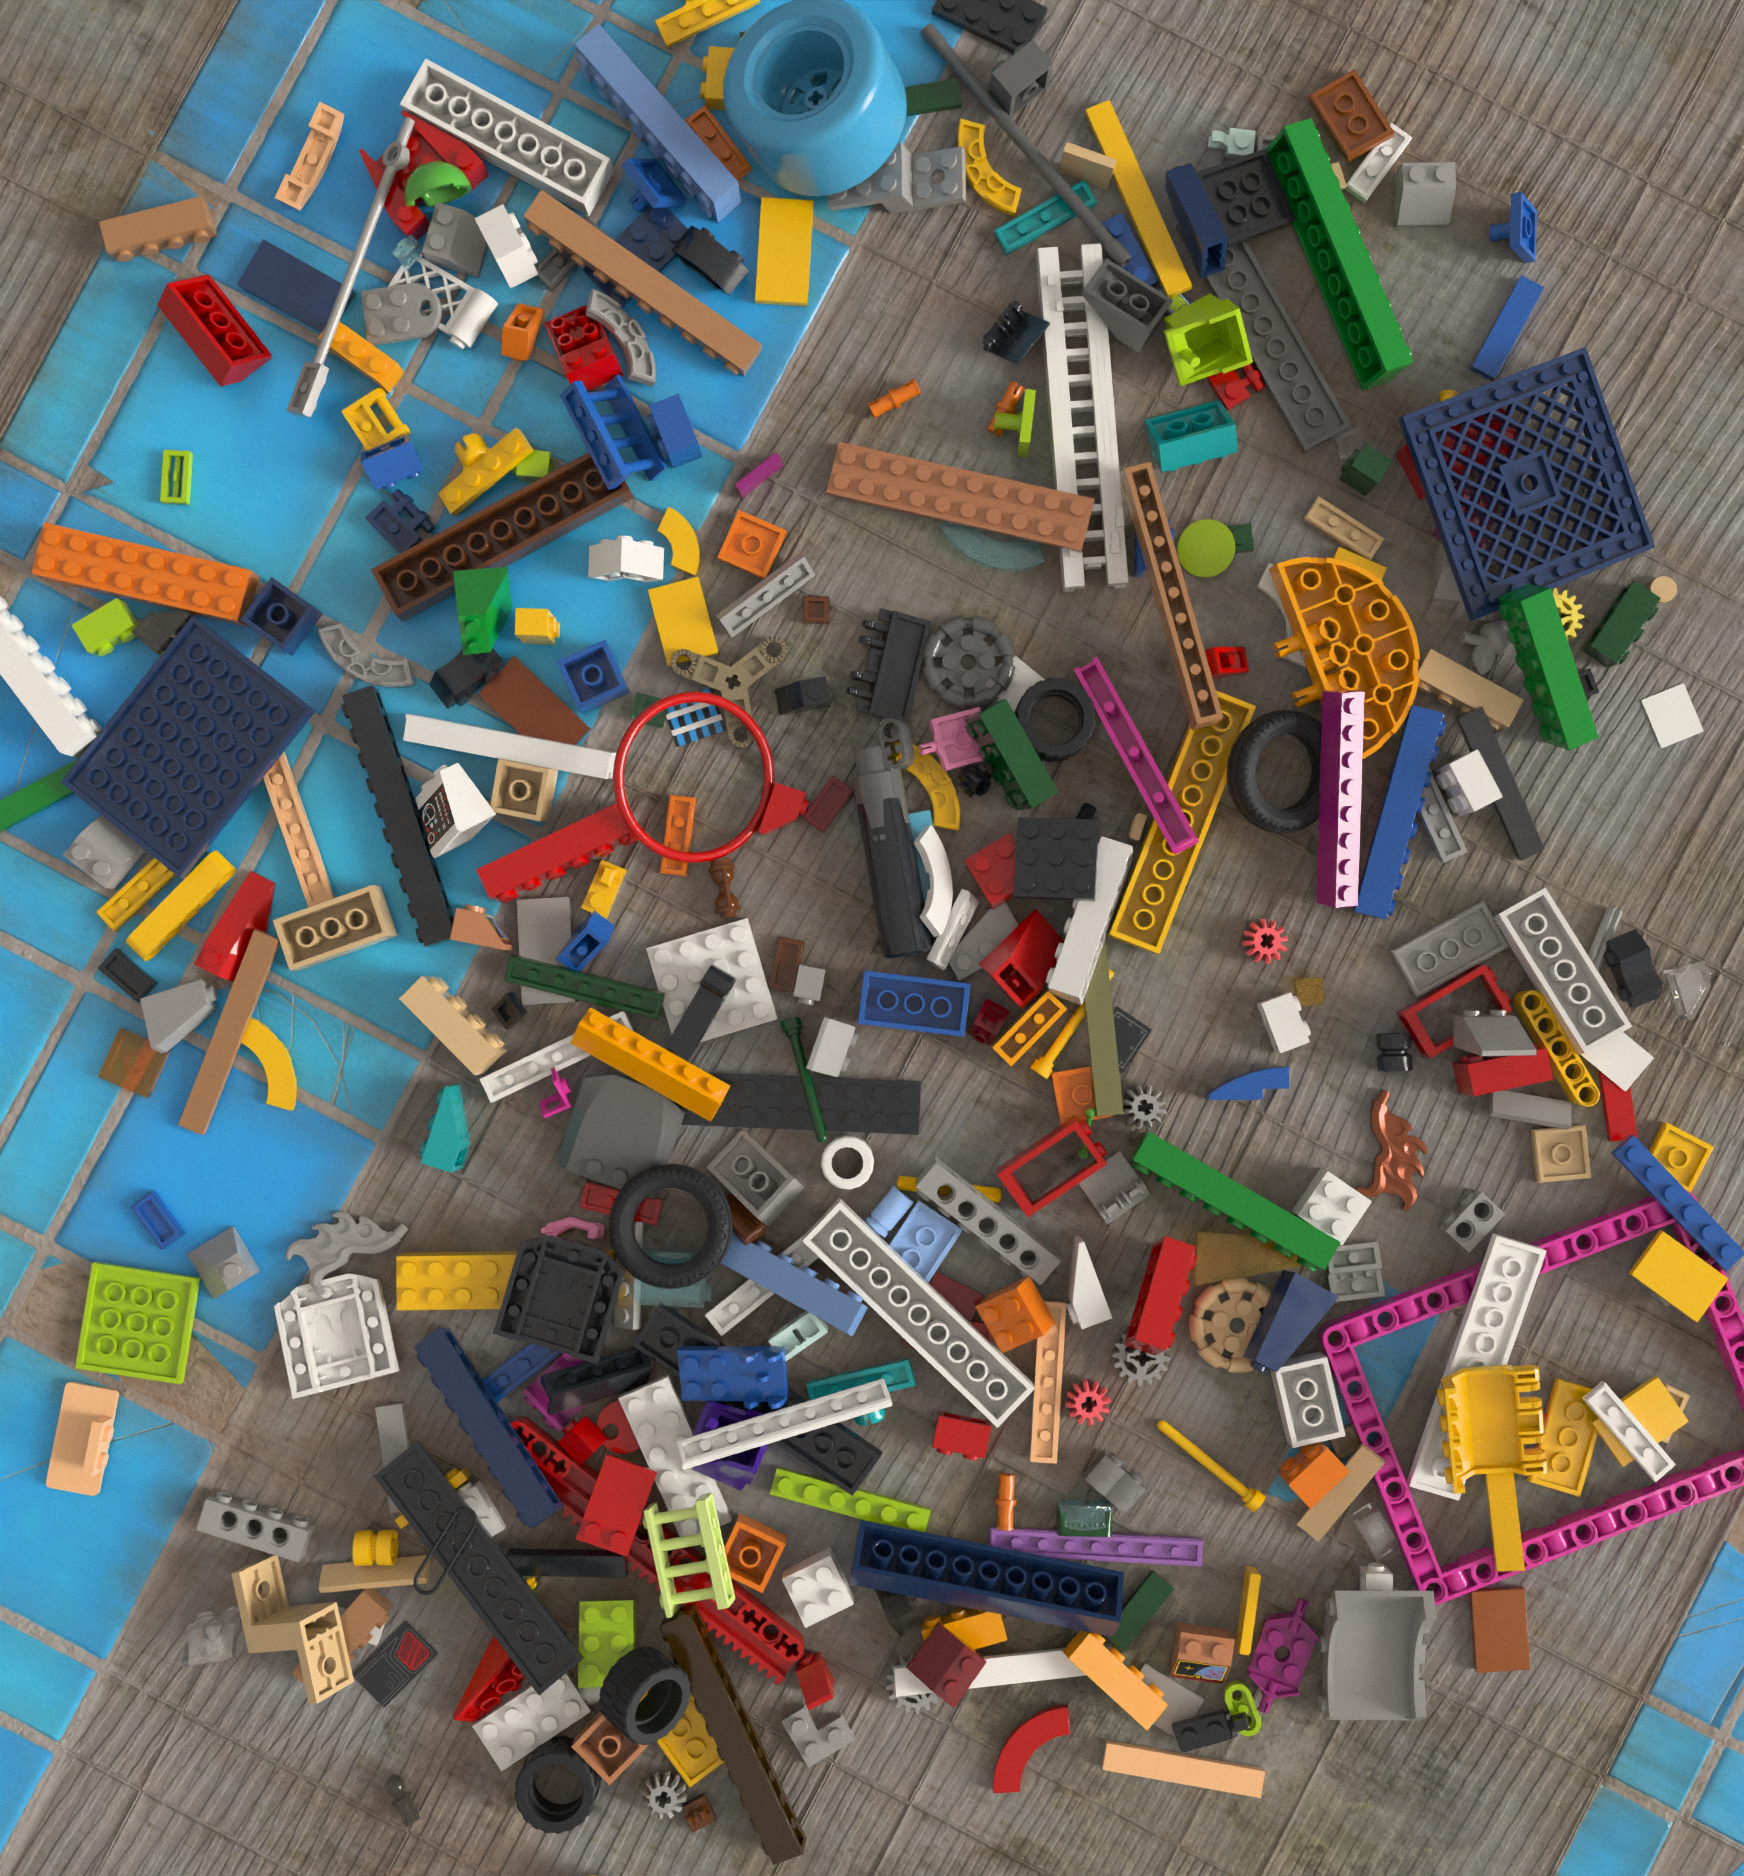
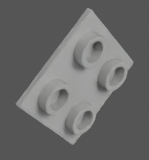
M1120 1151L1106 1160L1107 1165L1078 1183L1107 1225L1150 1195L1146 1185L1139 1179Z

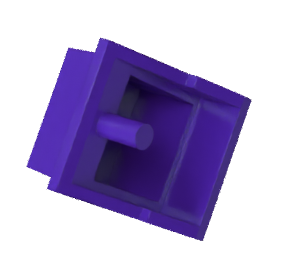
M706 1401L692 1436L764 1415V1413L749 1409L745 1411L717 1402ZM768 1444L694 1466L692 1470L741 1491L746 1483L750 1485L754 1479Z

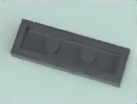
M586 215L583 217L584 220H586L588 223H590L598 230L603 232L589 217H587ZM553 249L535 267L538 275L535 277L553 292L578 265L571 260L572 255L565 250L561 253Z

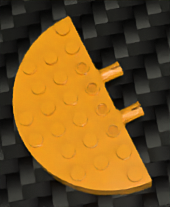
M1301 557L1277 563L1269 568V571L1293 631V636L1274 642L1272 644L1273 650L1281 647L1285 648L1275 653L1278 659L1299 650L1313 683L1312 686L1292 692L1293 700L1301 696L1304 697L1294 702L1297 708H1301V706L1319 700L1322 706V691L1345 689L1365 692L1362 759L1382 747L1397 732L1412 707L1419 683L1418 660H1420L1418 640L1412 621L1397 596L1393 595L1380 579L1357 565L1328 557Z

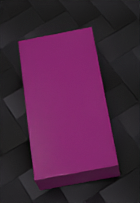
M773 453L735 483L736 492L741 498L745 497L783 467L782 459L779 455Z

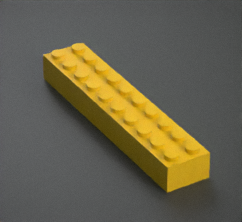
M1216 691L1223 715L1222 720L1216 725L1193 731L1189 722L1166 780L1199 842L1175 855L1154 816H1152L1106 935L1154 955L1159 954L1226 785L1227 763L1231 748L1241 731L1250 723L1256 708L1255 705Z

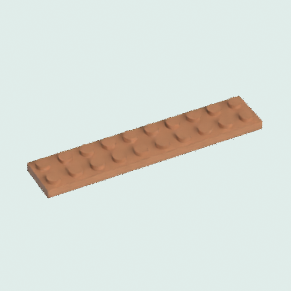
M843 442L838 443L826 490L827 495L1081 553L1095 499Z

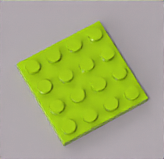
M98 1261L92 1262L75 1369L174 1384L184 1383L201 1277Z

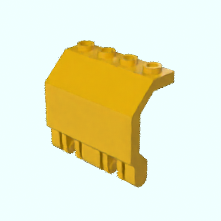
M1495 1365L1461 1368L1440 1379L1441 1389H1437V1399L1439 1406H1443L1444 1415H1439L1441 1432L1446 1434V1441H1442L1441 1444L1443 1457L1448 1458V1467H1444L1446 1484H1451L1454 1494L1465 1493L1462 1481L1476 1474L1513 1472L1528 1476L1542 1475L1548 1472L1547 1460L1545 1459L1546 1450L1540 1448L1524 1449L1523 1445L1545 1441V1435L1543 1434V1411L1541 1407L1542 1400L1535 1396L1519 1397V1392L1537 1391L1540 1389L1538 1366Z

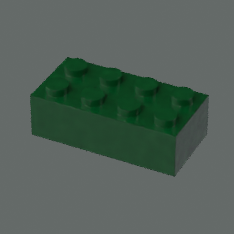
M1007 699L990 703L964 719L967 724L965 729L968 735L975 739L979 745L978 751L981 758L991 766L993 770L991 772L992 777L1004 789L1006 793L1004 795L1005 800L1011 808H1014L1016 811L1032 809L1058 793L1056 786Z

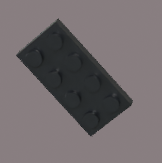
M936 0L932 8V15L1011 53L1021 44L1026 45L1035 39L1048 12L1047 7L1032 0Z

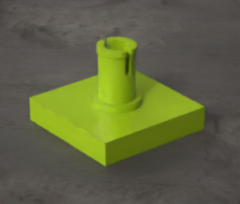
M1025 389L1023 408L1020 414L996 411L994 429L1016 430L1019 434L1017 456H1028L1036 390Z

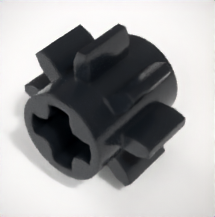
M978 764L976 768L969 765L961 771L959 776L961 782L958 786L970 798L974 793L981 796L989 790L991 786L989 779L992 778V775L981 764Z

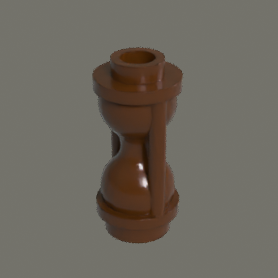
M731 858L710 861L711 867L708 869L711 872L712 881L720 890L715 900L716 909L714 912L715 914H720L721 918L735 917L736 911L741 910V907L738 906L737 897L730 891V884L734 879L733 869H735V864H732Z

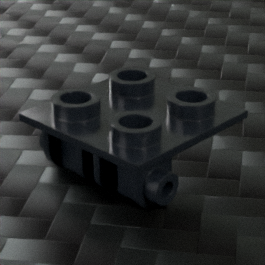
M1014 301L1013 304L1009 303L1006 310L1002 313L1005 317L1001 315L998 317L1000 323L994 322L988 333L983 336L984 341L982 343L985 351L1019 365L1048 328L1050 322L1022 311L1023 306L1019 302Z

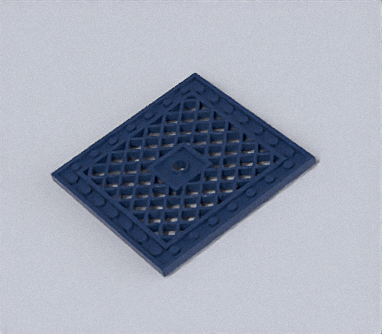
M1586 347L1398 418L1470 621L1498 611L1500 605L1499 596L1526 584L1553 589L1655 548ZM1553 389L1550 397L1542 394V392ZM1560 392L1568 396L1565 405L1556 401ZM1530 397L1527 406L1519 402ZM1537 401L1546 405L1543 414L1534 410ZM1507 406L1505 414L1496 411ZM1514 409L1523 413L1520 423L1511 419ZM1553 409L1562 413L1559 422L1550 419ZM1485 414L1482 423L1474 420V418ZM1491 418L1501 422L1497 432L1488 427ZM1530 418L1539 422L1536 431L1527 427ZM1568 418L1577 421L1574 431L1565 426ZM1462 423L1459 432L1450 428ZM1546 426L1555 430L1552 439L1543 436ZM1468 427L1478 431L1475 440L1465 436ZM1507 427L1516 430L1513 440L1504 436ZM1523 434L1532 439L1529 448L1520 444ZM1562 434L1570 438L1567 448L1558 443ZM1446 435L1455 440L1452 449L1442 445ZM1485 435L1494 439L1490 449L1481 444ZM1577 442L1586 447L1583 456L1574 452ZM1501 443L1509 447L1506 457L1497 453ZM1539 443L1547 446V451L1542 449L1536 452ZM1461 444L1471 448L1468 457L1458 453ZM1555 451L1564 455L1560 465L1552 461ZM1478 452L1487 456L1483 466L1474 462ZM1516 452L1524 455V457L1513 460ZM1443 455H1445V456L1448 457V459H1447L1446 462H1445V459H1444ZM1494 460L1502 464L1494 468L1495 472L1490 470ZM1570 460L1579 463L1576 473L1567 469ZM1454 461L1464 465L1460 475L1451 470ZM1586 467L1594 471L1591 481L1583 477ZM1471 469L1480 473L1476 483L1467 479ZM1564 476L1572 480L1569 490L1560 486ZM1487 477L1496 482L1492 491L1483 487ZM1525 477L1530 478L1533 486L1531 490H1527L1524 486ZM1452 480L1455 481V482H1457L1455 488H1454V485H1453ZM1579 484L1588 488L1584 498L1576 494ZM1464 486L1473 490L1470 500L1460 496ZM1501 490H1502V493H1503V496H1504V497H1502V496L1499 495V493H1500ZM1595 493L1603 496L1600 506L1591 502ZM1480 494L1489 499L1485 508L1476 504ZM1561 495L1566 497L1562 507L1553 503L1561 500ZM1572 502L1581 505L1578 515L1569 511ZM1495 503L1505 507L1501 516L1492 512ZM1461 505L1464 506V507H1466L1464 513H1463V510H1462ZM1543 507L1540 515L1531 512L1535 509ZM1588 509L1596 513L1593 523L1585 519ZM1550 510L1559 514L1555 524L1546 520ZM1473 511L1482 516L1479 525L1469 521ZM1509 516H1511V519L1520 516L1517 525L1508 521ZM1566 518L1574 522L1571 532L1562 528ZM1603 518L1612 521L1609 531L1600 527ZM1527 519L1536 523L1533 532L1524 529ZM1488 520L1498 524L1494 534L1485 530ZM1581 526L1590 530L1586 540L1578 536ZM1543 527L1552 531L1548 541L1539 537ZM1504 528L1513 532L1510 542L1501 538ZM1470 531L1475 533L1473 538L1471 536ZM1597 534L1605 538L1594 543ZM1559 535L1567 539L1564 549L1555 545ZM1520 536L1529 540L1526 550L1517 546ZM1482 537L1491 541L1487 551L1478 547ZM1575 543L1583 547L1571 552ZM1536 544L1545 548L1541 558L1533 554ZM1498 545L1507 549L1503 559L1494 555ZM1552 552L1560 556L1549 561ZM1513 553L1522 557L1519 567L1510 563ZM1479 556L1484 558L1482 564ZM1529 561L1537 564V566L1526 570ZM1491 562L1500 566L1496 576L1487 572ZM1507 570L1515 574L1503 579Z

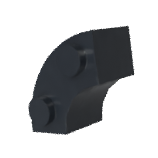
M690 226L672 248L675 255L688 269L704 278L716 291L727 295L732 293L749 272L742 264L744 259L736 251H728L704 227L700 230Z
M493 648L490 653L463 655L461 650L450 662L435 671L429 686L447 709L456 704L462 706L471 699V694L486 682L494 680L499 675L497 670L503 663V660Z
M1634 929L1606 941L1607 952L1604 953V959L1612 970L1618 985L1616 991L1621 1001H1626L1630 1008L1634 1009L1661 997L1663 982L1653 966L1650 947L1638 931Z

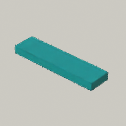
M1085 180L1071 186L1072 190L1089 209L1096 206L1097 200ZM1057 194L995 229L993 234L1007 256L1077 215Z

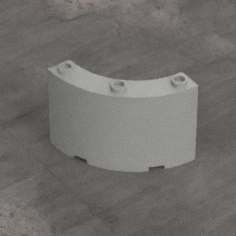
M1334 1591L1326 1601L1327 1610L1323 1636H1319L1320 1641L1318 1642L1319 1651L1322 1653V1696L1318 1698L1320 1713H1324V1720L1421 1721L1427 1718L1425 1680L1419 1678V1664H1425L1427 1643L1423 1634L1429 1633L1433 1623L1437 1620L1433 1591Z

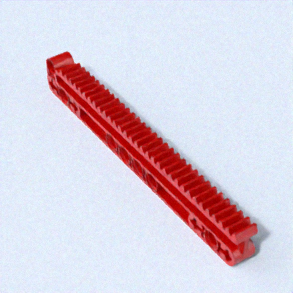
M518 1416L514 1418L510 1423L515 1431L519 1426L523 1427L522 1433L518 1436L563 1504V1517L566 1518L572 1515L571 1524L573 1525L579 1521L582 1522L599 1473L585 1462L579 1466L559 1445L555 1438L528 1417ZM531 1434L534 1435L529 1443L525 1442ZM534 1442H543L546 1445V1452H538L534 1447ZM552 1450H553L555 1453H554V1455L551 1457V1459L548 1460L547 1457L550 1455V1453H551ZM563 1459L566 1463L560 1468L557 1464ZM641 1518V1521H640L639 1526H640V1525H643V1519H642V1518ZM662 1524L665 1540L679 1537ZM638 1528L626 1560L627 1563L632 1562L630 1569L632 1572L638 1568L640 1569V1578L646 1575L649 1576L648 1585L656 1581V1591L658 1592L660 1591V1585L649 1534H642ZM692 1546L667 1551L670 1566L681 1565L680 1560L683 1558H689L693 1562L705 1561L706 1559ZM707 1572L673 1577L676 1593L710 1588L712 1585L711 1575ZM732 1578L735 1600L729 1608L718 1610L717 1603L713 1599L695 1601L703 1621L708 1622V1631L715 1628L716 1638L724 1635V1645L733 1642V1652L742 1649L740 1657L744 1658L749 1655L750 1665L758 1662L757 1671L760 1672L766 1668L767 1679L775 1675V1685L783 1682L793 1664L802 1657L804 1651L803 1635ZM694 1602L683 1603L682 1607L692 1604ZM751 1609L755 1611L754 1614L751 1613L749 1616L745 1614L746 1611L749 1612ZM771 1624L776 1626L778 1631L774 1634H769L765 1631L764 1627ZM793 1643H796V1644H797V1648L794 1647V1646L791 1647V1649L787 1648L788 1644H789V1645H792Z

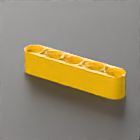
M217 850L211 852L128 936L125 943L145 962L152 959L233 877L237 869Z
M1532 990L1518 992L1513 999L1514 1008L1536 1046L1547 1048L1551 1071L1568 1100L1579 1106L1590 1107L1595 1105L1599 1100V1090L1544 996L1540 992ZM1528 995L1533 999V1006L1530 1009H1527L1525 1006V999ZM1542 1018L1547 1023V1028L1544 1032H1541L1538 1028V1023ZM1556 1041L1560 1045V1051L1557 1055L1552 1052V1045ZM1569 1064L1574 1069V1073L1570 1078L1565 1073V1069ZM1584 1087L1587 1091V1097L1582 1101L1579 1097V1092Z

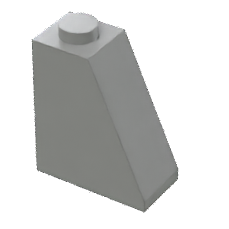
M200 979L141 998L140 1001L151 1049L161 1054L168 1052L217 1010L215 1001L218 999L215 988Z

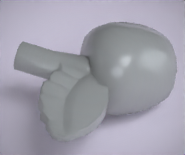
M1490 621L1480 629L1479 635L1464 632L1461 635V642L1475 645L1471 657L1474 663L1473 666L1479 675H1484L1491 669L1495 661V654L1504 653L1513 646L1507 637V630L1509 629L1506 621Z

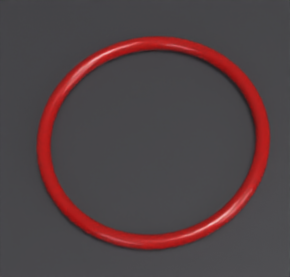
M683 692L670 695L656 701L642 711L624 733L616 752L613 767L615 800L622 819L632 834L644 846L656 854L670 860L686 863L712 861L724 857L741 847L761 825L774 788L773 758L760 727L746 711L735 703L721 696L705 692ZM707 703L733 714L752 734L759 748L763 763V791L753 818L734 839L712 850L683 852L660 844L651 838L637 823L625 795L624 767L629 748L635 736L653 716L662 710L678 704Z

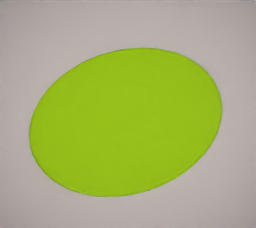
M1212 519L1196 521L1189 525L1180 536L1177 546L1178 558L1182 566L1195 576L1212 577L1218 575L1233 560L1235 554L1233 534L1227 526L1219 521Z

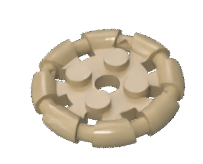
M1244 1277L1221 1279L1220 1283L1214 1286L1209 1285L1194 1302L1196 1306L1193 1315L1190 1314L1189 1318L1190 1337L1198 1347L1196 1350L1198 1354L1216 1369L1218 1367L1224 1368L1229 1373L1254 1371L1250 1366L1252 1361L1244 1358L1243 1355L1262 1316L1259 1309L1266 1307L1272 1292L1263 1284L1249 1282ZM1244 1291L1251 1293L1249 1301L1241 1299ZM1226 1292L1229 1298L1220 1302L1218 1295ZM1205 1310L1213 1311L1210 1320L1203 1318ZM1236 1317L1243 1320L1242 1329L1237 1332L1231 1331L1229 1327L1230 1321ZM1211 1333L1214 1340L1207 1343L1205 1336ZM1224 1349L1231 1352L1229 1359L1222 1357Z

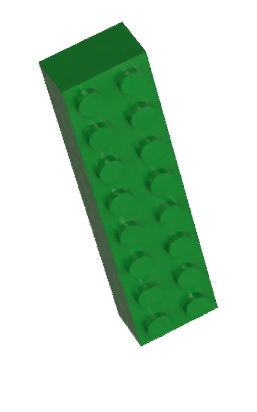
M1144 1132L1129 1159L1134 1162L1132 1168L1144 1175H1149L1150 1172L1158 1176L1155 1180L1156 1182L1170 1189L1174 1186L1181 1190L1179 1195L1195 1203L1197 1200L1203 1202L1202 1208L1215 1216H1220L1221 1213L1227 1216V1223L1241 1230H1244L1245 1227L1251 1230L1249 1234L1251 1237L1262 1243L1267 1244L1269 1241L1274 1243L1275 1245L1272 1249L1286 1257L1291 1258L1292 1255L1298 1257L1296 1263L1315 1272L1318 1268L1325 1271L1340 1244V1241L1151 1132Z

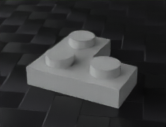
M804 1704L781 1719L782 1724L808 1768L855 1739L842 1714L837 1715L818 1727Z

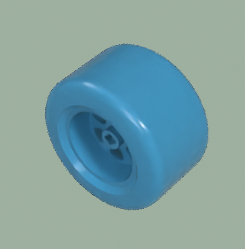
M793 0L772 9L759 18L745 32L734 48L725 71L723 98L725 109L733 128L764 174L775 184L789 192L805 196H824L839 193L860 184L885 163L902 135L907 115V100L901 76L872 21L857 7L843 0ZM805 96L804 101L801 104H798L799 101Z

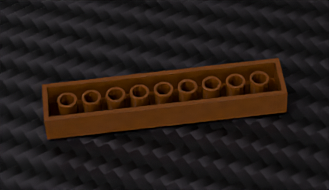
M588 452L374 567L371 571L394 614L404 622L455 594L453 571L506 567L634 497L625 480L617 488L608 490Z

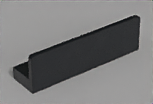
M634 1347L601 1357L598 1364L587 1361L541 1375L540 1382L549 1399L548 1415L631 1391L647 1384L651 1370L648 1358Z

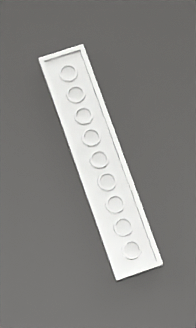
M1494 1233L1492 1234L1442 1378L1461 1368L1507 1365L1547 1252L1546 1250ZM1436 1395L1406 1483L1410 1487L1459 1501L1461 1493L1454 1494L1451 1484H1446L1444 1467H1448V1458L1443 1457L1441 1443L1446 1441V1434L1441 1432L1439 1415H1444L1443 1406L1438 1404Z

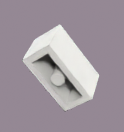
M1286 992L1256 1003L1275 1053H1283L1310 1042L1308 1036L1311 1035L1307 1022L1305 1020L1302 1021L1298 1012L1301 1011V1005L1297 996H1292L1291 992Z

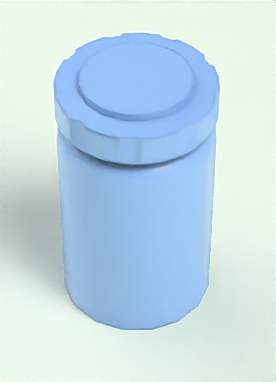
M893 1186L871 1212V1217L868 1216L865 1221L877 1234L886 1237L888 1235L887 1231H890L914 1202L901 1190L897 1189L896 1186Z

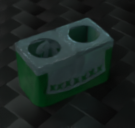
M1057 1500V1535L1111 1537L1110 1503L1108 1500Z

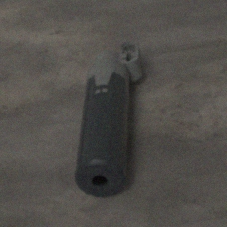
M893 718L883 720L878 727L881 746L854 751L858 777L852 779L883 957L886 959L921 954L931 951L933 947L930 931L920 919L925 902L901 769H907L913 764L912 740L908 724L905 721ZM895 724L898 732L895 737H892L890 729ZM901 753L902 758H899L898 761H896V756H899Z

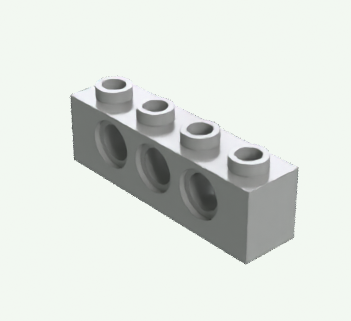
M226 1492L213 1493L205 1500L196 1528L197 1531L295 1562H299L306 1555L315 1528V1524L309 1523L307 1518L302 1516L290 1517L284 1515L283 1511L277 1508L265 1509L258 1507V1503L251 1500H236L232 1498L231 1494ZM227 1511L235 1514L236 1522L228 1519ZM253 1519L261 1523V1530L254 1528L252 1524ZM279 1527L286 1530L287 1538H283L278 1534L277 1529Z

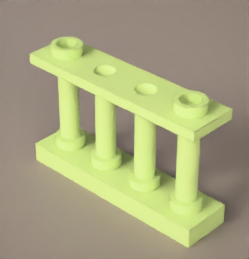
M713 1493L702 1494L695 1501L694 1507L659 1513L657 1502L651 1503L644 1510L642 1519L644 1528L648 1529L661 1590L660 1605L663 1610L665 1609L666 1618H671L678 1611L679 1604L707 1599L716 1601L718 1610L729 1608L735 1600ZM693 1518L697 1521L699 1520L701 1528L699 1534L665 1540L662 1524ZM697 1545L705 1547L707 1556L705 1561L670 1566L668 1550ZM707 1572L711 1575L712 1585L710 1588L676 1593L673 1577Z

